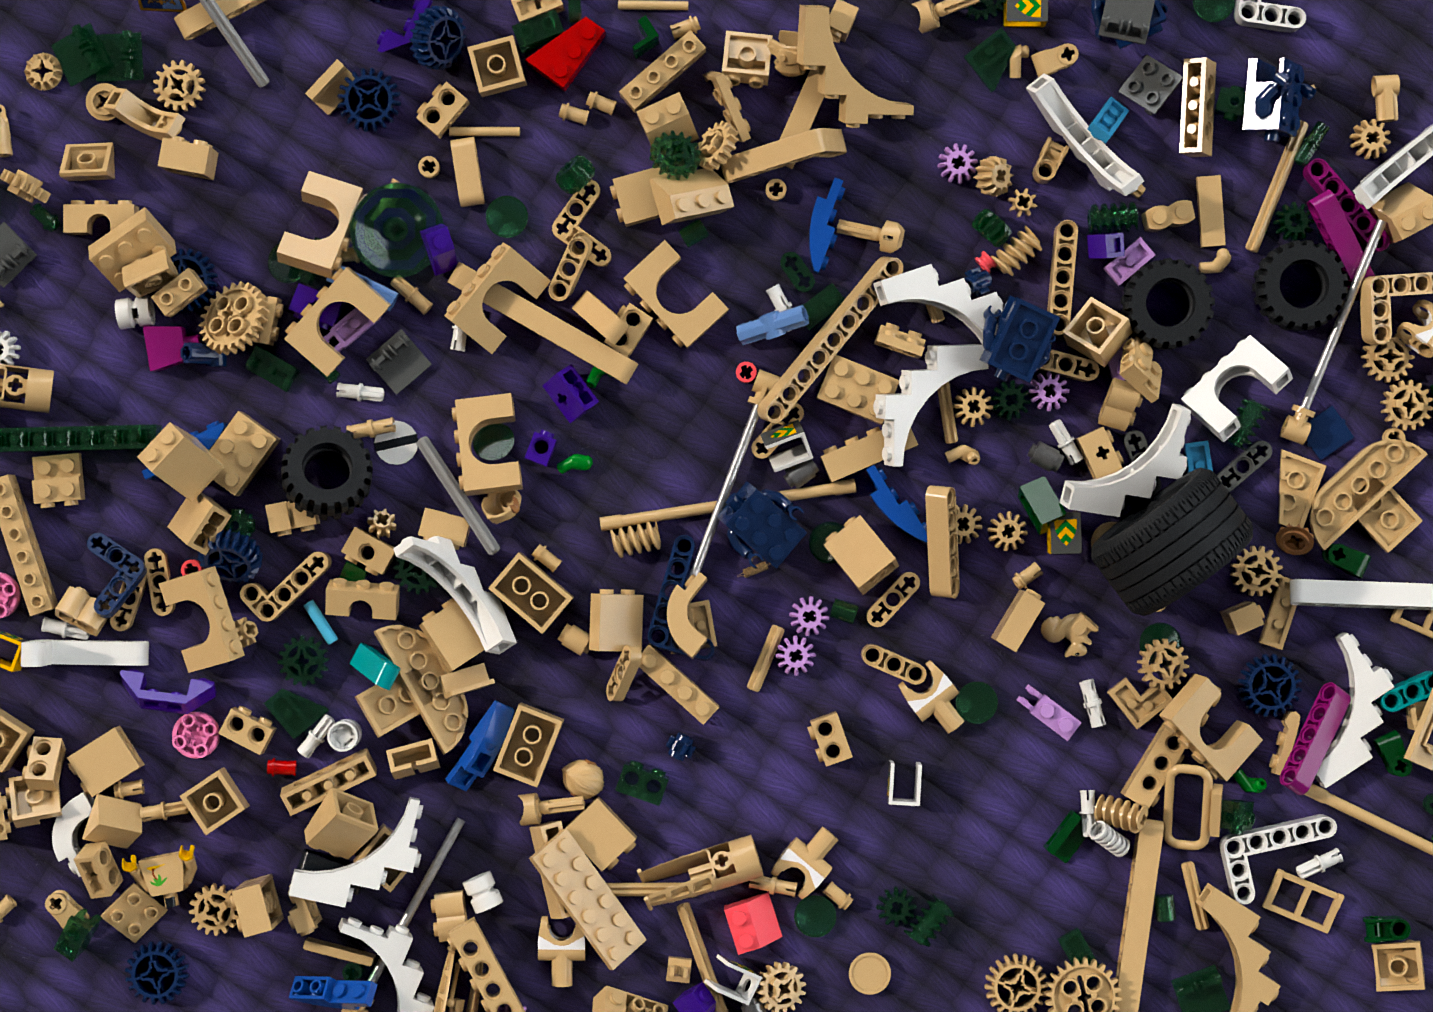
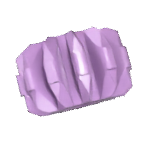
M956 143L953 145V151L946 147L944 149L946 155H939V159L944 162L939 163L937 167L939 169H946L941 173V177L949 174V183H952L954 177H956L957 183L961 184L962 176L965 180L969 181L971 176L968 172L976 173V169L970 165L977 164L978 160L970 159L975 153L973 150L968 154L965 153L967 145H963L960 151ZM960 159L962 161L960 164H963V166H960L958 169L954 168L955 164H952V161Z
M1050 371L1046 372V380L1041 373L1038 374L1037 378L1040 383L1036 380L1030 382L1036 387V389L1028 390L1030 394L1036 393V396L1031 398L1030 401L1033 403L1039 400L1038 409H1041L1045 403L1046 411H1051L1052 404L1054 408L1059 409L1060 404L1057 400L1063 403L1067 401L1065 397L1061 396V394L1069 393V389L1061 388L1067 381L1063 380L1058 383L1060 374H1056L1052 379ZM1052 386L1053 396L1049 395L1046 397V391L1043 390L1044 387Z
M809 596L808 604L805 603L804 598H800L801 608L795 603L792 605L794 609L798 610V613H789V616L798 618L792 621L791 625L795 626L800 623L801 625L796 631L800 633L805 627L806 636L810 635V628H813L815 635H818L819 631L816 626L819 625L822 629H825L826 625L820 621L829 620V616L821 615L828 608L822 607L818 609L822 600L819 599L813 605L812 596ZM813 610L815 612L813 614L816 617L815 620L805 622L803 620L806 618L803 616L804 612H811Z
M794 635L792 644H790L788 638L784 639L787 644L786 648L780 644L778 645V649L784 651V654L778 653L776 658L785 659L778 663L779 667L788 664L785 673L788 674L793 667L794 675L797 676L799 667H801L804 673L807 672L804 666L805 663L809 666L814 665L812 661L808 660V657H816V654L813 652L807 653L808 650L813 648V645L808 644L804 647L807 640L805 637L801 639L800 644L797 643V635ZM797 649L801 651L799 653L802 655L800 660H790L792 658L791 655L789 656L791 651L795 652Z

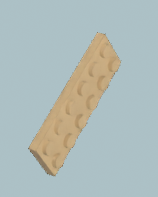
M562 829L529 858L609 970H614L647 940L568 829Z

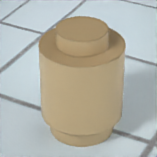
M567 623L558 637V640L562 642L561 645L580 656L583 652L586 654L589 652L590 634L574 624L571 626Z

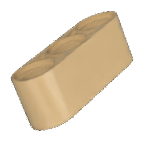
M468 137L450 140L460 206L467 207L485 204L475 138Z
M578 236L568 243L548 291L552 299L563 301L572 295L593 248L592 241L587 236ZM577 241L584 243V253H579L576 250L575 244ZM567 262L574 264L576 268L574 274L567 272ZM560 283L565 286V295H560L557 292V284Z
M588 290L583 293L572 307L575 312L614 345L630 327Z
M867 644L861 651V658L866 664L915 685L921 684L926 679V670L921 664L876 644ZM871 648L878 651V658L874 661L866 659V652ZM898 658L900 661L899 668L896 670L888 669L887 663L889 659ZM913 667H919L921 670V676L916 680L909 677V671Z

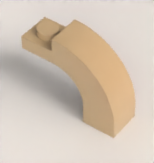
M114 88L103 106L104 109L124 123L159 140L174 138V136L178 135L186 119L179 113L156 109L137 98L127 89Z
M700 572L697 576L692 574L684 584L687 587L685 590L676 585L667 606V622L673 640L692 659L707 642V638L699 633L688 620L689 604L707 582V577Z

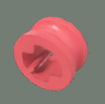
M985 251L981 252V257L975 258L976 263L989 273H991V268L997 267L995 261Z
M742 362L736 368V376L743 383L752 382L757 375V370L753 363ZM743 366L751 367L753 370L750 373L751 377L749 379H746V376L744 378L740 376Z
M187 560L181 567L182 576L188 574L187 569L190 568L188 565L191 563L192 566L198 567V571L203 570L204 567L200 566V561Z

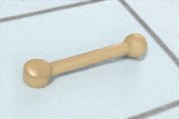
M458 962L455 964L450 995L446 1003L448 1007L455 1005L454 994L461 966Z

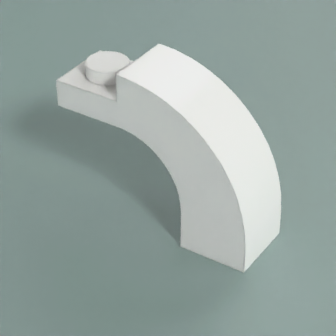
M85 792L74 797L62 808V816H57L52 831V844L57 860L60 862L68 858L70 870L79 877L81 875L73 860L81 851L77 839L78 830L83 821L90 816L95 801L90 794L87 795Z

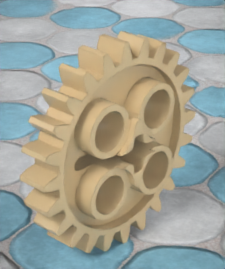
M240 281L238 286L234 282L231 283L230 289L223 286V293L216 291L217 298L209 299L211 305L204 306L207 313L200 316L205 320L199 324L203 328L199 332L203 336L202 341L218 354L224 353L229 355L230 351L233 354H237L238 348L245 351V344L252 346L251 339L253 337L259 339L257 332L264 331L261 324L268 322V319L264 317V315L269 313V310L265 308L269 304L264 300L266 296L256 286L248 282L244 284Z
M1074 957L1073 965H1070L1065 960L1066 968L1056 967L1059 972L1058 975L1050 973L1054 981L1046 982L1051 990L1044 991V994L1050 997V999L1045 1001V1004L1052 1006L1048 1012H1068L1069 1007L1074 1004L1079 1006L1078 1012H1084V1004L1078 998L1081 996V989L1077 979L1079 975L1082 978V989L1088 994L1084 997L1088 1012L1120 1010L1115 1002L1122 1001V998L1115 994L1121 991L1120 987L1114 986L1118 979L1116 977L1110 978L1113 974L1112 970L1109 969L1104 972L1106 967L1104 963L1097 967L1096 959H1093L1088 964L1086 957H1083L1082 963H1079L1078 959ZM1092 976L1097 977V985L1092 988L1087 987V980ZM1068 981H1073L1075 984L1071 992L1064 991V984ZM1095 1000H1101L1102 1007L1097 1011H1093L1091 1009L1092 1003Z

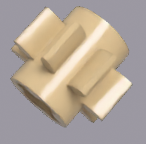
M1028 188L1023 193H1019L1016 189L1014 191L1016 198H1008V201L1012 203L1009 212L1013 210L1018 212L1017 218L1024 212L1029 217L1031 215L1029 208L1035 209L1037 207L1033 203L1036 195L1030 196L1027 194ZM1020 199L1027 200L1028 203L1025 205V208L1024 206L1019 207L1017 205Z
M387 509L379 512L374 510V517H368L367 523L371 525L369 533L374 532L377 535V539L381 536L389 538L390 530H396V524L393 523L395 515H389Z
M246 617L234 621L242 648L255 643L256 639L254 637L259 633L255 622L247 621Z

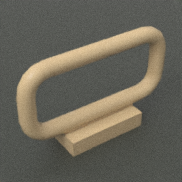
M1176 764L1166 773L1163 838L1173 848L1200 850L1208 844L1210 836L1219 837L1223 784H1213L1212 775L1206 768L1198 765ZM1177 774L1199 775L1204 781L1201 834L1197 841L1178 840L1172 835L1174 785Z

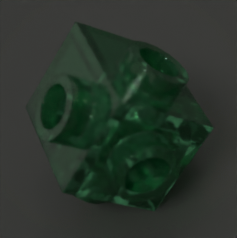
M1221 86L1214 114L1223 115V119L1236 122L1237 119L1242 120L1245 107V89L1238 86H1231V88Z
M231 509V518L223 530L228 531L231 529L236 533L240 531L241 535L252 537V533L255 532V519H252V514H245V509ZM234 521L239 523L237 530H234Z
M1237 799L1222 800L1220 828L1229 829L1230 834L1243 835V831L1252 830V826L1255 823L1254 802Z

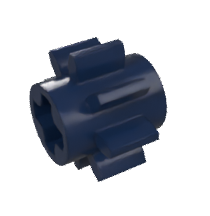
M980 266L965 272L966 277L964 279L970 286L971 294L974 293L975 297H979L990 292L988 287L992 285V278L989 272L986 270L981 271Z
M678 732L676 737L671 735L666 744L670 748L668 754L680 761H684L685 757L691 758L696 748L692 746L694 739L681 732Z

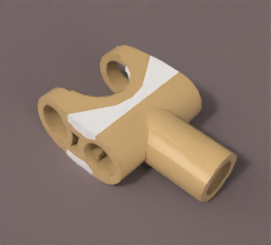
M1418 300L1412 309L1423 326L1403 322L1397 329V335L1415 352L1424 357L1431 358L1433 357V303L1427 300ZM1419 307L1425 308L1428 312L1422 311ZM1403 329L1409 331L1411 335L1406 334Z
M929 660L925 665L931 671L929 673L932 677V683L926 691L915 692L908 688L903 681L898 686L907 703L922 722L933 714L949 734L964 722V719L950 703V700L956 697L959 692L949 678Z
M824 827L817 832L807 845L796 837L782 852L771 874L777 877L782 871L784 872L791 867L802 870L805 880L797 896L804 899L822 883L833 867L823 858L837 843L838 839Z
M542 916L538 936V961H551V986H572L573 961L586 960V937L577 924L571 935L558 937L551 930L549 917Z

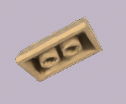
M703 168L649 180L662 225L720 214L734 207L728 183L714 170L711 172Z

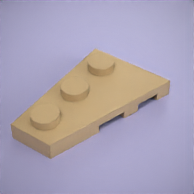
M715 71L703 74L706 82L711 80L715 88L712 93L715 100L725 107L723 115L726 121L738 131L736 136L738 141L744 142L751 139L749 123L745 118H742L739 111L742 109L738 98L734 97L731 92L733 86L730 78L724 75V73Z
M1281 449L1278 524L1286 527L1289 523L1292 526L1299 524L1301 528L1304 527L1326 465Z

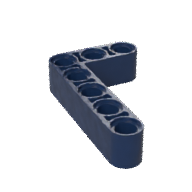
M681 535L676 538L673 544L648 631V640L657 649L689 657L681 649L675 647V641L670 633L667 620L659 618V612L664 608L667 609L669 597L665 595V590L670 586L676 587V585L684 589L694 557V540L688 535ZM683 541L691 544V549L686 553L678 550L679 544ZM675 564H682L685 567L681 575L672 573V567ZM656 631L664 632L665 639L663 642L656 643L652 640V636ZM707 639L705 643L711 647L710 653L706 656L697 653L693 659L708 661L714 656L715 648L711 640Z

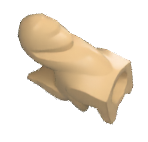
M1080 612L1079 614H1069L1063 619H1060L1058 616L1047 618L1041 625V633L1048 642L1052 643L1059 642L1066 637L1071 644L1065 651V657L1084 656L1087 653V648L1083 643L1092 644L1087 635L1091 631L1097 632L1099 627L1086 614Z

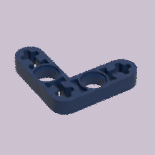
M94 533L87 540L88 549L99 559L118 571L94 602V610L100 617L111 618L118 612L145 577L147 567L141 559L104 534ZM95 542H102L108 548L105 552L100 547H96L94 545ZM120 551L123 553V557L119 562L111 561V556L114 552ZM127 562H129L134 567L138 566L140 570L138 572H132V570L128 566H126ZM118 583H126V590L123 593H115V586ZM110 593L117 599L116 602L113 598L109 597ZM103 603L108 604L110 606V609L103 610L101 606Z

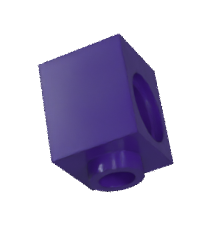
M1123 233L1087 235L1088 259L1125 256Z
M542 429L540 434L534 432L524 458L548 467L558 442L553 439L554 434ZM541 440L548 443V450L544 454H539L536 451V444Z

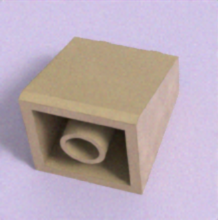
M1409 182L1386 193L1368 209L1376 221L1380 219L1387 222L1384 230L1390 238L1389 245L1401 241L1433 224V196Z
M171 422L137 456L153 474L191 502L225 468L196 437Z
M860 515L857 518L854 516L846 521L844 524L845 528L837 533L835 531L825 539L824 547L862 595H864L898 568L899 564L893 554Z
M331 787L304 830L306 844L313 849L329 852L335 857L349 859L379 830L373 803Z

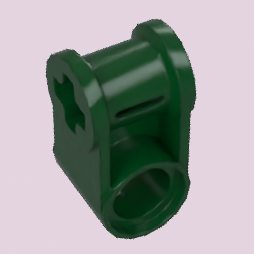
M1331 544L1326 550L1322 551V558L1327 564L1359 579L1363 578L1371 556L1342 544ZM1333 550L1339 555L1338 558H1335V555L1332 554Z
M1396 730L1373 740L1374 746L1388 773L1399 777L1410 774L1412 762L1404 759L1406 754L1405 746ZM1397 761L1403 764L1400 766V770L1395 769L1398 765Z
M1400 916L1363 917V922L1366 925L1364 942L1379 943L1404 940L1411 933L1410 924ZM1398 922H1402V930L1399 933H1394L1393 926Z

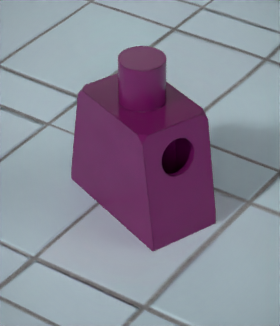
M143 327L149 367L152 372H159L184 363L180 356L184 343H201L199 334L187 336L186 328Z

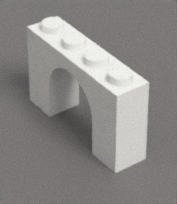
M1251 335L1245 340L1243 339L1238 342L1235 349L1229 355L1222 357L1218 365L1211 371L1206 372L1201 380L1194 387L1189 388L1181 398L1184 406L1191 410V414L1222 442H1225L1241 427L1237 417L1219 401L1220 391L1227 381L1241 375L1252 376L1260 380L1273 393L1277 394L1293 379L1290 369Z

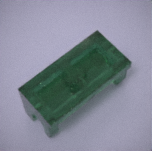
M257 345L245 365L247 370L285 392L289 391L300 372L296 367Z
M82 909L75 916L69 917L54 947V950L71 962L87 948L102 920V917L98 914L94 915L91 919H86L84 915L87 909Z

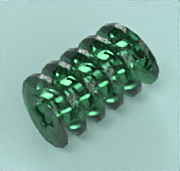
M1121 202L1118 208L1115 203H1111L1109 209L1105 203L1101 204L1100 209H1098L1096 204H1093L1087 213L1089 234L1093 233L1094 227H1097L1099 234L1102 233L1103 227L1107 228L1108 233H1111L1113 226L1116 227L1117 232H1121L1123 225H1125L1127 232H1130L1131 225H1134L1137 230L1138 211L1135 203L1129 202L1128 208L1124 202Z
M1243 399L1241 401L1245 408L1238 407L1236 410L1240 415L1236 417L1241 427L1226 440L1244 451L1247 450L1242 445H1251L1252 443L1247 438L1248 435H1257L1252 428H1261L1257 420L1266 419L1262 411H1271L1263 404L1252 399Z
M934 894L932 895L936 900L935 902L927 900L930 909L921 908L924 916H915L918 924L909 923L912 932L904 930L911 939L921 946L930 947L931 943L928 938H937L934 930L938 932L943 930L939 923L948 924L945 915L949 917L954 916L951 908Z

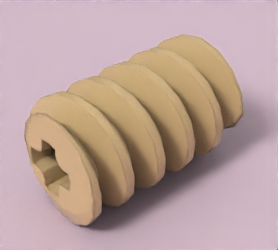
M1024 226L1026 233L1023 231L1017 232L1019 239L1015 237L1010 238L1012 246L1007 243L1003 244L1005 252L1000 249L996 251L998 258L990 256L1003 274L1007 273L1013 276L1011 268L1015 267L1020 270L1019 261L1027 264V254L1034 258V248L1040 252L1042 251L1040 241L1027 226Z
M655 521V527H652L650 522H646V529L637 524L635 532L631 526H628L626 534L622 528H619L618 535H615L614 531L610 530L614 551L617 552L620 558L624 556V550L627 551L629 556H632L634 548L638 554L642 553L643 546L648 552L651 551L652 544H654L657 550L660 549L661 539L657 521Z
M1102 794L1097 800L1094 816L1096 821H1104L1109 826L1113 825L1115 828L1138 833L1146 824L1148 806L1144 805L1140 809L1139 803H1134L1131 808V801L1126 800L1123 804L1121 798H1117L1114 802V796L1109 795L1105 800V796Z

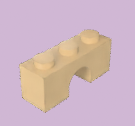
M71 200V204H63V233L68 235H93L95 220L104 216L110 221L111 231L137 213L139 207L132 204V201L119 200L118 204H109V201L95 200L94 204H85V201Z
M344 578L330 579L326 587L325 615L349 617L353 602L361 600L371 606L373 619L396 620L399 612L400 585H394L391 582L370 583L368 580L347 581Z

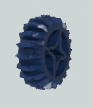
M436 5L431 8H425L424 13H418L419 20L413 21L415 28L410 30L413 33L412 38L409 39L413 43L410 47V50L414 52L413 57L418 60L419 64L431 70L451 68L452 63L457 62V56L462 55L461 48L465 46L463 39L467 36L463 33L466 29L462 24L463 19L458 16L457 12L449 9V7Z
M362 68V76L358 77L354 71L352 76L355 80L351 81L348 77L344 79L349 84L348 87L340 85L339 88L345 91V94L337 95L338 99L344 100V102L338 104V108H346L341 113V116L346 117L350 115L347 123L350 125L356 121L355 129L359 130L361 124H364V132H368L369 125H372L373 131L377 132V124L380 123L383 129L387 127L384 123L385 119L390 123L394 122L393 118L389 115L391 113L394 115L399 114L396 109H393V106H401L400 101H394V98L400 97L401 94L400 92H392V90L398 87L396 83L388 85L392 80L391 76H387L383 80V71L380 70L378 75L375 76V69L370 68L369 75H366L365 69ZM366 81L379 83L377 87L369 91L359 86V84ZM384 89L387 90L389 98L386 110L378 102ZM353 90L360 97V103L354 112L350 105V97ZM360 92L369 97L374 95L375 98L373 100L375 101L374 103L376 104V106H378V108L369 103L367 105H364L363 102L366 101L364 99V96ZM370 109L380 114L379 117L374 119L359 117Z
M180 248L178 249V256L176 254L171 256L175 266L180 263L178 273L181 274L187 268H190L187 265V261L195 262L203 272V274L197 275L208 288L207 291L187 305L188 311L192 312L194 311V304L199 309L203 308L201 300L205 303L210 302L209 298L206 297L207 294L215 295V292L210 290L211 286L218 287V283L212 281V279L218 277V274L210 273V271L214 270L215 265H207L210 258L207 256L202 258V252L197 251L194 255L193 249L188 248L185 254L184 249Z
M231 529L228 531L222 530L217 533L214 543L209 541L208 538L210 549L206 556L198 552L200 566L205 569L215 566L221 581L223 579L228 580L230 584L232 581H236L239 584L242 580L248 582L250 578L255 577L262 565L263 553L260 551V546L256 545V540H250L248 535H241L240 531L236 533Z
M1262 654V662L1258 657H1254L1255 665L1247 662L1246 667L1249 668V671H1240L1241 674L1246 675L1245 679H1238L1239 683L1244 684V687L1238 688V692L1246 693L1240 698L1241 701H1248L1246 707L1248 709L1254 707L1253 713L1259 714L1262 710V716L1268 717L1269 712H1271L1273 717H1277L1278 710L1281 714H1286L1284 706L1286 705L1292 709L1294 706L1290 702L1291 699L1299 700V697L1294 696L1295 691L1302 692L1301 688L1296 687V684L1301 683L1302 679L1294 678V676L1298 675L1299 671L1297 669L1291 670L1294 664L1292 662L1285 664V657L1281 656L1277 661L1276 654H1272L1270 660L1267 654ZM1275 666L1284 674L1272 677L1265 667ZM1259 672L1260 682L1252 690L1253 679ZM1267 681L1274 682L1272 691L1265 689V685H1268L1266 684ZM1287 681L1286 692L1281 698L1280 688ZM1268 694L1274 703L1262 704L1256 699V696Z
M150 941L148 948L144 944L139 947L140 951L135 950L132 953L134 958L127 960V963L132 967L125 968V972L131 974L125 978V981L133 982L129 990L131 991L136 988L138 992L134 996L138 998L142 994V1002L144 1003L151 998L152 1005H155L158 999L163 1005L167 999L173 1001L175 994L179 996L182 993L181 988L187 986V982L183 979H187L190 974L183 972V970L189 968V964H182V961L186 958L185 955L177 956L180 948L171 951L172 943H168L164 948L163 941H159L157 946L153 941ZM158 955L165 957L172 965L164 964ZM150 956V961L148 962L149 969L140 973L143 959ZM155 969H156V971H158V972H159V971L164 972V973H162L160 976H158V974H154V973L150 974V973L153 972ZM175 973L172 986L165 990L166 976ZM143 981H150L154 989L149 988Z

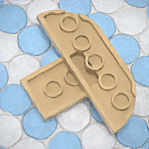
M1396 439L1374 442L1357 453L1320 488L1313 500L1310 510V527L1318 546L1322 550H1326L1357 521L1386 553H1389L1423 521L1392 487L1428 454L1411 442Z
M403 625L386 626L374 631L389 660L401 668L390 690L374 685L355 696L375 734L379 738L420 714L443 755L457 745L464 734L468 718V705L465 695L461 694L445 699L438 677L451 672L448 671L422 631Z

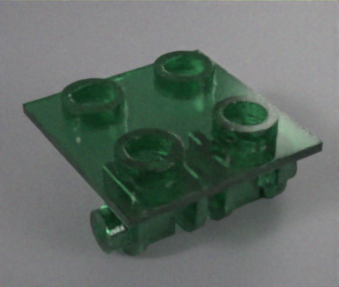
M91 23L83 27L80 24L73 26L70 35L51 45L71 87L110 65Z
M124 30L119 34L94 35L97 82L144 79L141 32L132 33L130 30Z
M1215 964L1171 980L1182 1012H1224L1231 1009L1222 985V977L1218 973Z

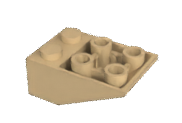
M606 985L593 998L592 1012H668V1005Z

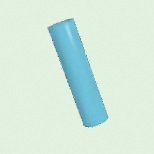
M314 600L303 605L327 644L330 645L338 640Z

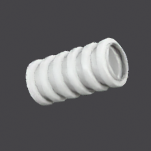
M1097 821L1091 826L1089 837L1116 857H1122L1128 852L1130 841L1104 821Z

